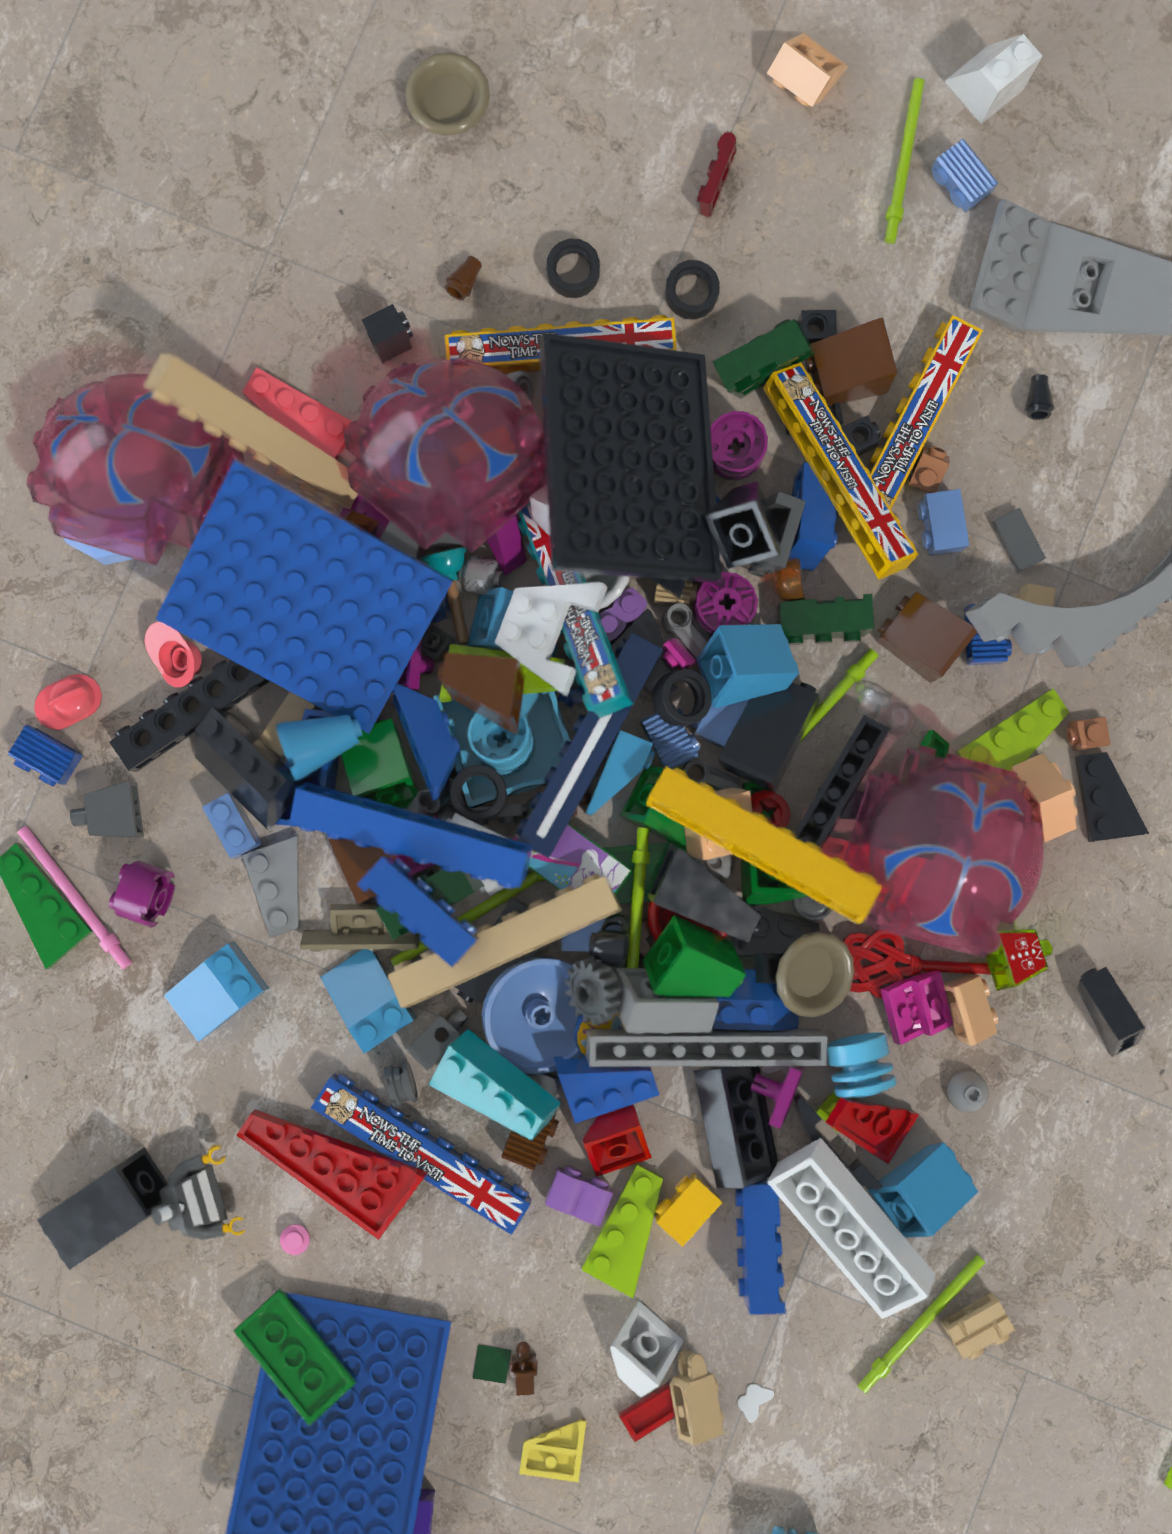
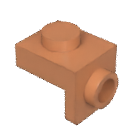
M923 446L921 456L910 477L909 485L929 493L937 492L950 465V457L946 455L947 452L936 446H931L930 448Z

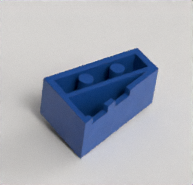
M563 1056L554 1057L558 1077L575 1124L660 1095L650 1066H589L586 1056H582L581 1059H564Z

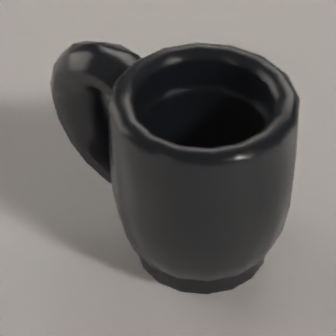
M618 913L608 916L604 920L601 930L592 932L589 942L590 956L603 962L624 965L629 948V934L627 933L629 923L624 915ZM611 925H620L622 931L606 929Z

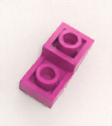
M678 638L670 639L664 643L662 648L664 654L662 657L672 669L675 667L678 670L690 669L697 663L696 659Z

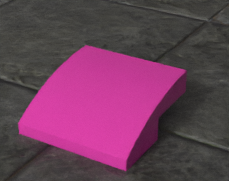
M936 970L916 975L880 989L893 1042L903 1045L922 1034L933 1036L953 1025L941 971Z

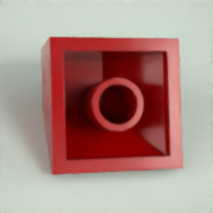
M634 1104L597 1116L582 1139L597 1177L652 1158Z

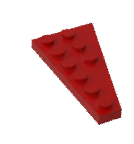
M256 1109L249 1115L236 1134L244 1142L378 1240L428 1173L427 1171Z

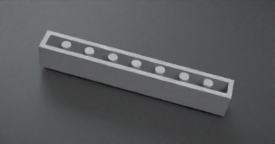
M586 1029V1060L589 1066H827V1036L819 1029L777 1031L712 1029L711 1033L634 1034L627 1033L626 1029Z

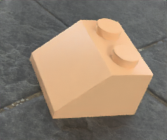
M802 33L784 42L767 74L773 77V82L778 87L789 89L794 93L798 102L805 106L810 105L813 107L822 101L845 72L848 65L808 35Z
M970 974L943 982L953 1021L952 1026L957 1040L972 1046L997 1033L995 1025L998 1024V1017L995 1009L989 1006L987 996H990V991L985 979H981L980 975Z

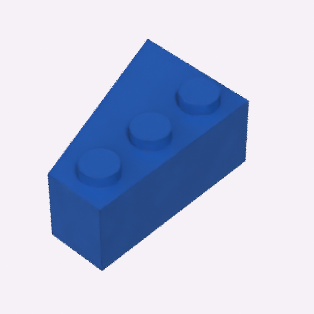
M804 462L794 476L791 496L806 502L786 566L814 571L828 551L836 545L838 533L834 531V525L838 512L809 464Z

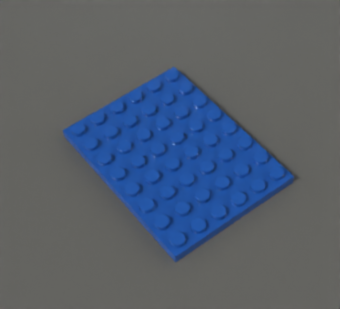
M236 459L155 619L335 716L350 715L351 720L357 718L361 730L369 734L450 588L453 579Z
M284 1291L356 1379L357 1383L309 1426L260 1366L225 1534H413L452 1321Z

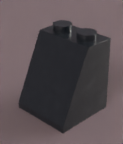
M758 481L733 488L705 515L727 569L775 557L781 553L780 533Z

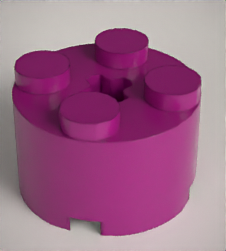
M135 861L131 865L125 863L119 872L120 882L117 890L109 899V908L114 909L115 914L119 917L148 927H155L159 923L155 919L158 915L165 916L172 902L175 885L170 883V877L175 878L174 873L142 861Z

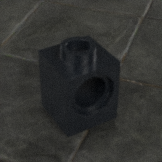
M802 310L798 320H796L800 323L810 344L837 334L836 310ZM808 325H817L821 332L818 334L810 332Z
M868 415L841 427L849 442L855 447L858 456L875 449L880 442V430L874 421L871 422ZM852 433H861L865 438V442L857 443L854 441Z

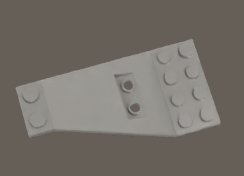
M1004 199L997 206L969 310L1013 331L1172 336V262L1052 223Z

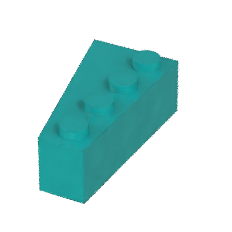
M469 1029L448 1046L428 1084L530 1140L550 1122L561 1104L560 1101Z

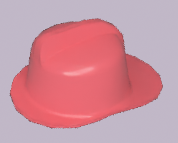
M156 622L149 626L145 634V647L150 658L168 684L173 687L186 686L194 675L202 671L200 667L202 656L199 648L193 642L185 640L180 632L162 622Z
M75 674L67 676L47 686L39 693L34 706L36 718L43 726L49 729L60 730L67 728L96 712L101 704V690L96 681L87 675Z

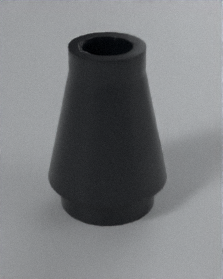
M1038 374L1031 377L1025 411L1030 419H1047L1051 416V411L1054 410L1049 377L1044 374Z

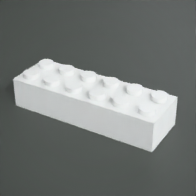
M822 1138L777 1163L767 1183L882 1319L928 1298L936 1274Z

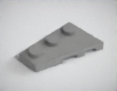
M299 836L242 855L270 938L300 928V899L298 892Z

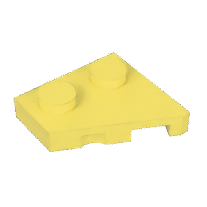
M580 1419L524 1440L519 1474L579 1483L586 1420Z

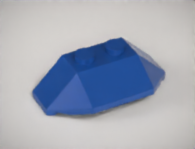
M396 684L392 691L391 700L425 780L431 799H438L455 766L457 753L460 752L458 740L455 735L451 736L448 730V716L445 710H440L436 700Z
M744 969L746 972L744 980L730 997H716L719 1001V1006L712 1029L763 1031L798 1029L799 1016L785 1007L777 993V984L756 983L755 969Z

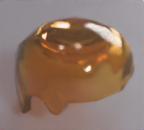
M789 559L785 569L775 572L773 582L775 591L786 602L805 600L801 581L800 560Z

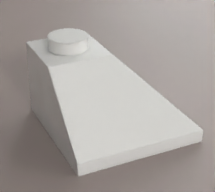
M640 1301L635 1305L610 1349L618 1378L637 1395L642 1397L660 1385L684 1340Z

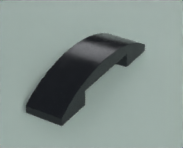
M797 1093L794 1096L795 1107L800 1122L810 1140L814 1142L822 1138L859 1184L879 1190L882 1185L858 1159L848 1166L813 1128L822 1119Z

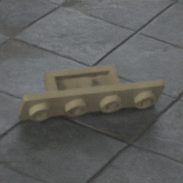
M331 904V930H305L300 947L301 950L313 952L323 950L346 952L353 949H368L370 951L398 949L400 951H408L418 948L420 934L418 932L414 934L409 931L392 940L375 911L376 908L381 906L380 904Z

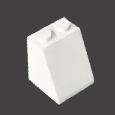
M1024 34L985 47L947 78L945 84L977 121L982 124L1024 90L1040 62L1042 54Z

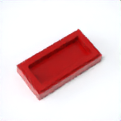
M667 1382L619 1413V1418L634 1442L675 1417L670 1383Z

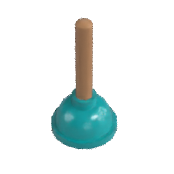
M466 547L421 557L422 562H425L426 565L453 579L447 591L457 639L461 644L467 643L469 636L456 580H458L457 572L464 565V553L467 552Z

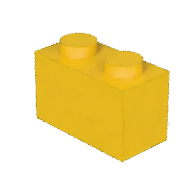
M695 1173L690 1177L684 1176L676 1185L675 1190L677 1192L670 1200L665 1198L655 1210L657 1212L655 1216L656 1223L682 1247L723 1203L721 1197Z

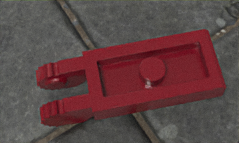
M724 132L718 140L717 159L711 160L707 171L708 182L706 186L702 185L697 196V202L700 203V215L710 217L713 214L737 151V138L734 133Z

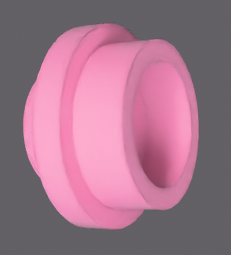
M299 1224L289 1225L280 1236L282 1249L291 1255L303 1253L310 1243L308 1230Z

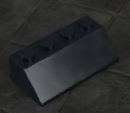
M212 707L195 729V758L267 830H271L293 802L296 788L304 783L301 780L296 781L291 770L233 713Z
M706 1066L694 1070L716 1188H746L770 1177L778 1163L772 1128L769 1124L770 1118L766 1098L762 1094L750 1091L752 1084L755 1082L756 1074L760 1073L759 1066Z

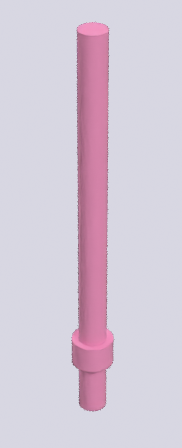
M27 826L21 828L17 832L99 938L101 941L99 945L102 949L112 955L122 970L130 966L132 961L119 946L121 943L114 933H109Z

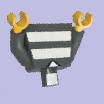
M212 1145L208 1149L207 1154H198L176 1166L167 1180V1185L160 1190L159 1194L162 1204L152 1208L151 1211L153 1221L157 1225L168 1222L171 1231L181 1230L184 1236L199 1240L222 1237L227 1232L241 1235L246 1231H234L232 1229L234 1221L244 1220L240 1216L232 1218L229 1223L224 1224L223 1222L228 1217L212 1164H222L226 1156H221L218 1159L211 1157L215 1150L222 1148L220 1145Z

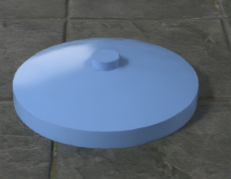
M536 956L514 963L495 979L484 1000L482 1026L489 1046L524 1073L546 1074L555 1072L557 1069L554 1057L563 1056L564 1059H577L582 1055L573 1039V1032L575 1034V1024L578 1019L575 1015L576 1007L569 1006L572 999L571 996L565 994V991L569 990L565 979L571 978L567 971L573 968V965L556 957Z

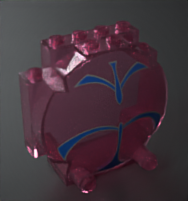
M433 358L412 364L404 362L397 369H392L377 385L367 389L363 395L364 404L359 419L352 421L344 430L345 448L357 458L347 469L349 487L425 550L447 532L473 553L530 502L531 495L547 484L544 424L535 415L534 408L526 394L513 380L502 372L476 361L461 358L453 361L444 358Z
M148 374L109 376L105 381H93L85 384L64 399L58 398L54 407L49 408L42 429L35 433L33 439V446L36 448L39 463L35 471H31L28 475L27 488H29L33 502L51 507L48 520L51 523L54 535L157 566L168 542L191 548L234 460L238 459L244 463V454L228 445L229 439L221 435L219 438L203 429L204 423L197 419L195 422H192L177 413L179 408L170 403L167 406L152 398L153 392L144 387L149 377Z
M919 745L918 750L907 748L899 776L882 771L880 777L872 774L869 775L844 858L850 869L859 874L860 872L869 874L876 879L878 885L882 886L867 917L863 921L880 931L986 958L987 953L995 952L1000 946L1001 938L995 931L999 923L1003 922L1012 925V922L1030 902L1036 890L1044 857L1041 833L1043 823L1033 820L1032 807L1023 796L1027 782L1016 779L1018 773L950 753H946L945 758L935 756V749Z

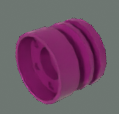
M732 411L721 415L713 422L710 428L713 470L716 475L726 480L747 478L758 470L766 454L768 436L765 426L756 416L748 412ZM732 443H736L738 448H742L738 455H734L733 450H728L731 448Z
M722 572V579L716 583L704 582L696 595L693 606L694 619L710 637H712L719 625H749L757 612L758 599L754 587L746 578L737 573ZM723 598H727L728 603H733L729 610H725L724 605H719Z

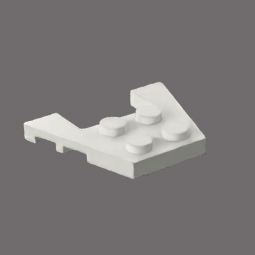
M598 582L515 588L495 644L515 659H518L520 663L560 693L567 696L576 670L573 667L550 661L569 607L574 605L599 612L607 586L604 583Z

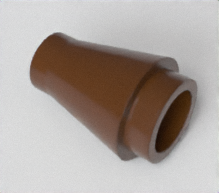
M468 256L465 262L446 278L445 290L453 298L462 301L465 297L471 295L478 273L482 268V264L477 258Z

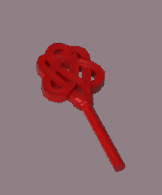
M888 928L878 929L870 935L859 932L849 933L842 940L846 943L853 956V979L860 981L857 983L852 982L850 991L857 993L869 991L872 995L881 999L883 998L880 986L892 982V984L904 980V976L917 975L922 971L931 972L938 970L944 973L1004 975V964L922 960L921 957L905 954L903 953V939L899 933ZM884 938L890 939L893 943V947L882 942L881 940ZM855 942H861L859 946L853 945ZM873 947L874 949L886 954V956L882 957L879 954L874 953L870 950ZM864 958L873 962V964L862 967L860 962ZM899 961L908 965L896 967L893 964ZM884 970L886 971L885 973L880 974V975H878V976H876V977H874V978H871V979H870V977H869V976L874 975V974H877V973H879V972H881V971H884Z

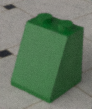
M392 718L375 722L369 734L361 730L363 735L357 737L359 743L341 754L352 795L404 809L416 797L419 789Z
M650 766L642 771L620 817L641 828H649L650 833L676 844L681 849L687 850L685 826L646 805L651 791L665 769Z
M676 915L672 917L643 959L653 992L657 995L730 997L734 990L742 984L746 975L731 941Z

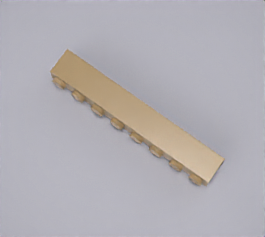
M164 353L159 355L144 384V387L153 392L152 398L167 406L170 403L179 408L177 413L192 422H195L197 419L204 423L203 429L219 438L221 435L229 439L228 445L243 453L245 450L249 451L254 455L252 459L262 466L268 468L271 465L278 469L276 474L289 482H292L293 479L301 484L299 489L309 495L315 496L318 494L323 497L322 503L335 510L338 507L351 508L365 481L364 477L175 355Z
M594 874L582 880L583 886L574 890L571 886L563 888L555 893L556 898L545 902L543 898L529 904V910L524 913L518 914V911H514L501 917L502 923L492 927L491 923L476 928L477 932L475 934L479 940L453 967L449 966L432 950L422 953V959L415 963L407 960L394 966L395 972L387 976L400 1007L409 1008L622 911L609 879L606 876L599 877V874Z

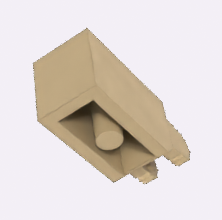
M683 1349L677 1356L680 1375L673 1377L670 1383L678 1437L687 1443L697 1445L724 1434V1415L719 1406L718 1382L714 1374L707 1371L704 1356L699 1353H693L691 1350Z

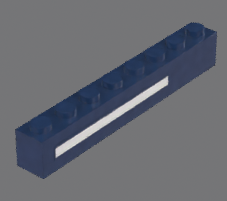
M631 633L628 640L624 637L622 638L615 653L619 655L617 663L633 704L603 718H600L593 710L588 711L586 717L580 714L572 729L577 732L572 742L565 741L558 756L562 757L557 768L554 766L550 768L544 779V782L548 783L544 793L537 792L530 805V808L534 809L529 820L523 818L515 834L519 835L517 841L533 845V851L547 859L550 858L663 651L662 648L634 633Z

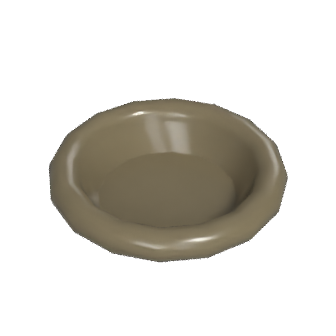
M453 52L433 54L421 61L411 72L405 90L407 107L414 120L427 131L443 136L462 134L476 126L485 115L490 100L489 83L480 66L467 56Z
M817 931L802 935L789 945L779 961L776 973L777 993L786 1008L798 1016L814 1018L828 1014L842 1003L851 989L854 977L853 956L846 943L834 934Z

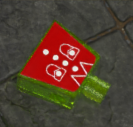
M1034 929L999 931L980 937L996 991L1019 986L1048 968L1045 957L1052 954V945L1047 939L1039 940L1038 934Z

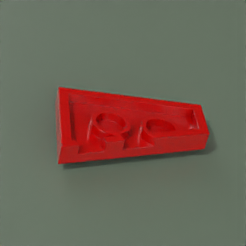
M841 1097L825 1123L889 1165L919 1114L909 1109Z

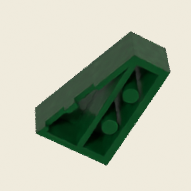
M786 319L778 323L774 330L757 336L741 347L713 360L712 363L727 391L741 399L765 385L772 372L803 362L816 353L800 323L795 319L791 321Z
M872 593L863 594V599L845 600V596L835 597V600L817 601V599L780 602L776 607L777 624H781L789 645L803 644V640L815 639V644L832 643V638H843L845 643L860 642L861 637H865L874 629Z
M442 869L434 874L430 870L417 878V880L419 878L423 879L431 886L433 891L430 894L438 901L443 898L451 906L485 886L482 880L473 879L469 876V873L462 871L448 872ZM382 906L375 909L392 940L410 931L400 923L398 919L400 915L397 912L391 913Z

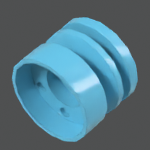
M522 712L520 714L518 734L509 732L478 713H475L470 721L467 734L470 747L482 765L491 767L500 775L519 772L528 765L534 755L535 740L529 723ZM505 739H508L509 744H503L502 748H500L498 743H504Z
M884 1032L853 1035L827 1043L828 1064L830 1066H843V1070L831 1076L833 1082H840V1084L834 1087L837 1097L871 1096L897 1084L896 1077L893 1074H886L894 1069L893 1064L878 1062V1059L890 1053L887 1037Z

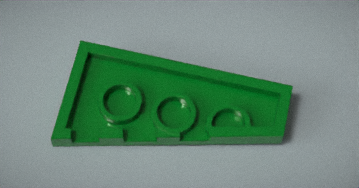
M15 843L0 856V877L45 969H50L93 931L20 843Z

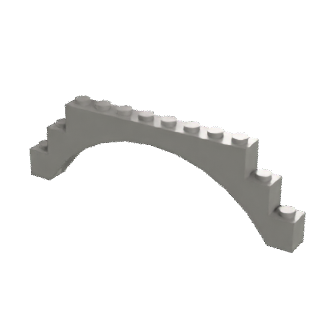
M1172 548L1163 561L1138 585L1113 600L1098 605L1075 608L1044 606L999 592L985 597L966 611L965 614L983 642L995 639L997 642H1000L1012 634L1025 655L1032 653L1042 655L1053 648L1066 668L1077 665L1082 668L1095 660L1094 655L1098 651H1105L1117 643L1115 638L1119 635H1126L1135 630L1140 619L1149 618L1160 610L1158 606L1161 603H1167L1172 600Z

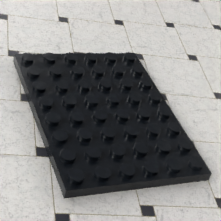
M543 332L539 337L552 571L713 583L722 579L720 551L705 518V515L716 505L705 355Z

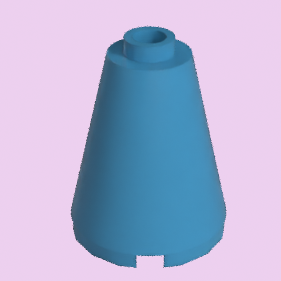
M350 715L275 724L285 757L292 766L290 770L296 781L359 743L357 737L363 735L357 718L351 720Z

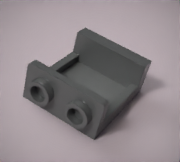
M777 492L765 498L780 533L781 553L775 557L741 565L749 569L748 573L758 577H765V575L774 574V572L786 568L806 501L782 492Z

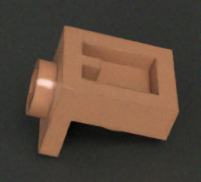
M1106 717L1076 720L1068 723L1069 728L1066 730V736L1069 745H1072L1073 751L1111 745Z

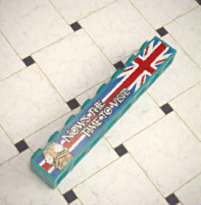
M530 502L519 507L518 511L521 519L518 520V524L523 535H528L530 543L526 544L532 559H537L539 567L535 570L542 585L554 586L587 583L583 573L552 571L550 536L533 520ZM571 605L560 631V634L565 635L567 641L563 646L570 660L574 659L576 668H574L576 670L575 679L579 685H583L586 694L582 695L586 708L589 712L593 710L600 718H603L632 705L633 702L599 613Z

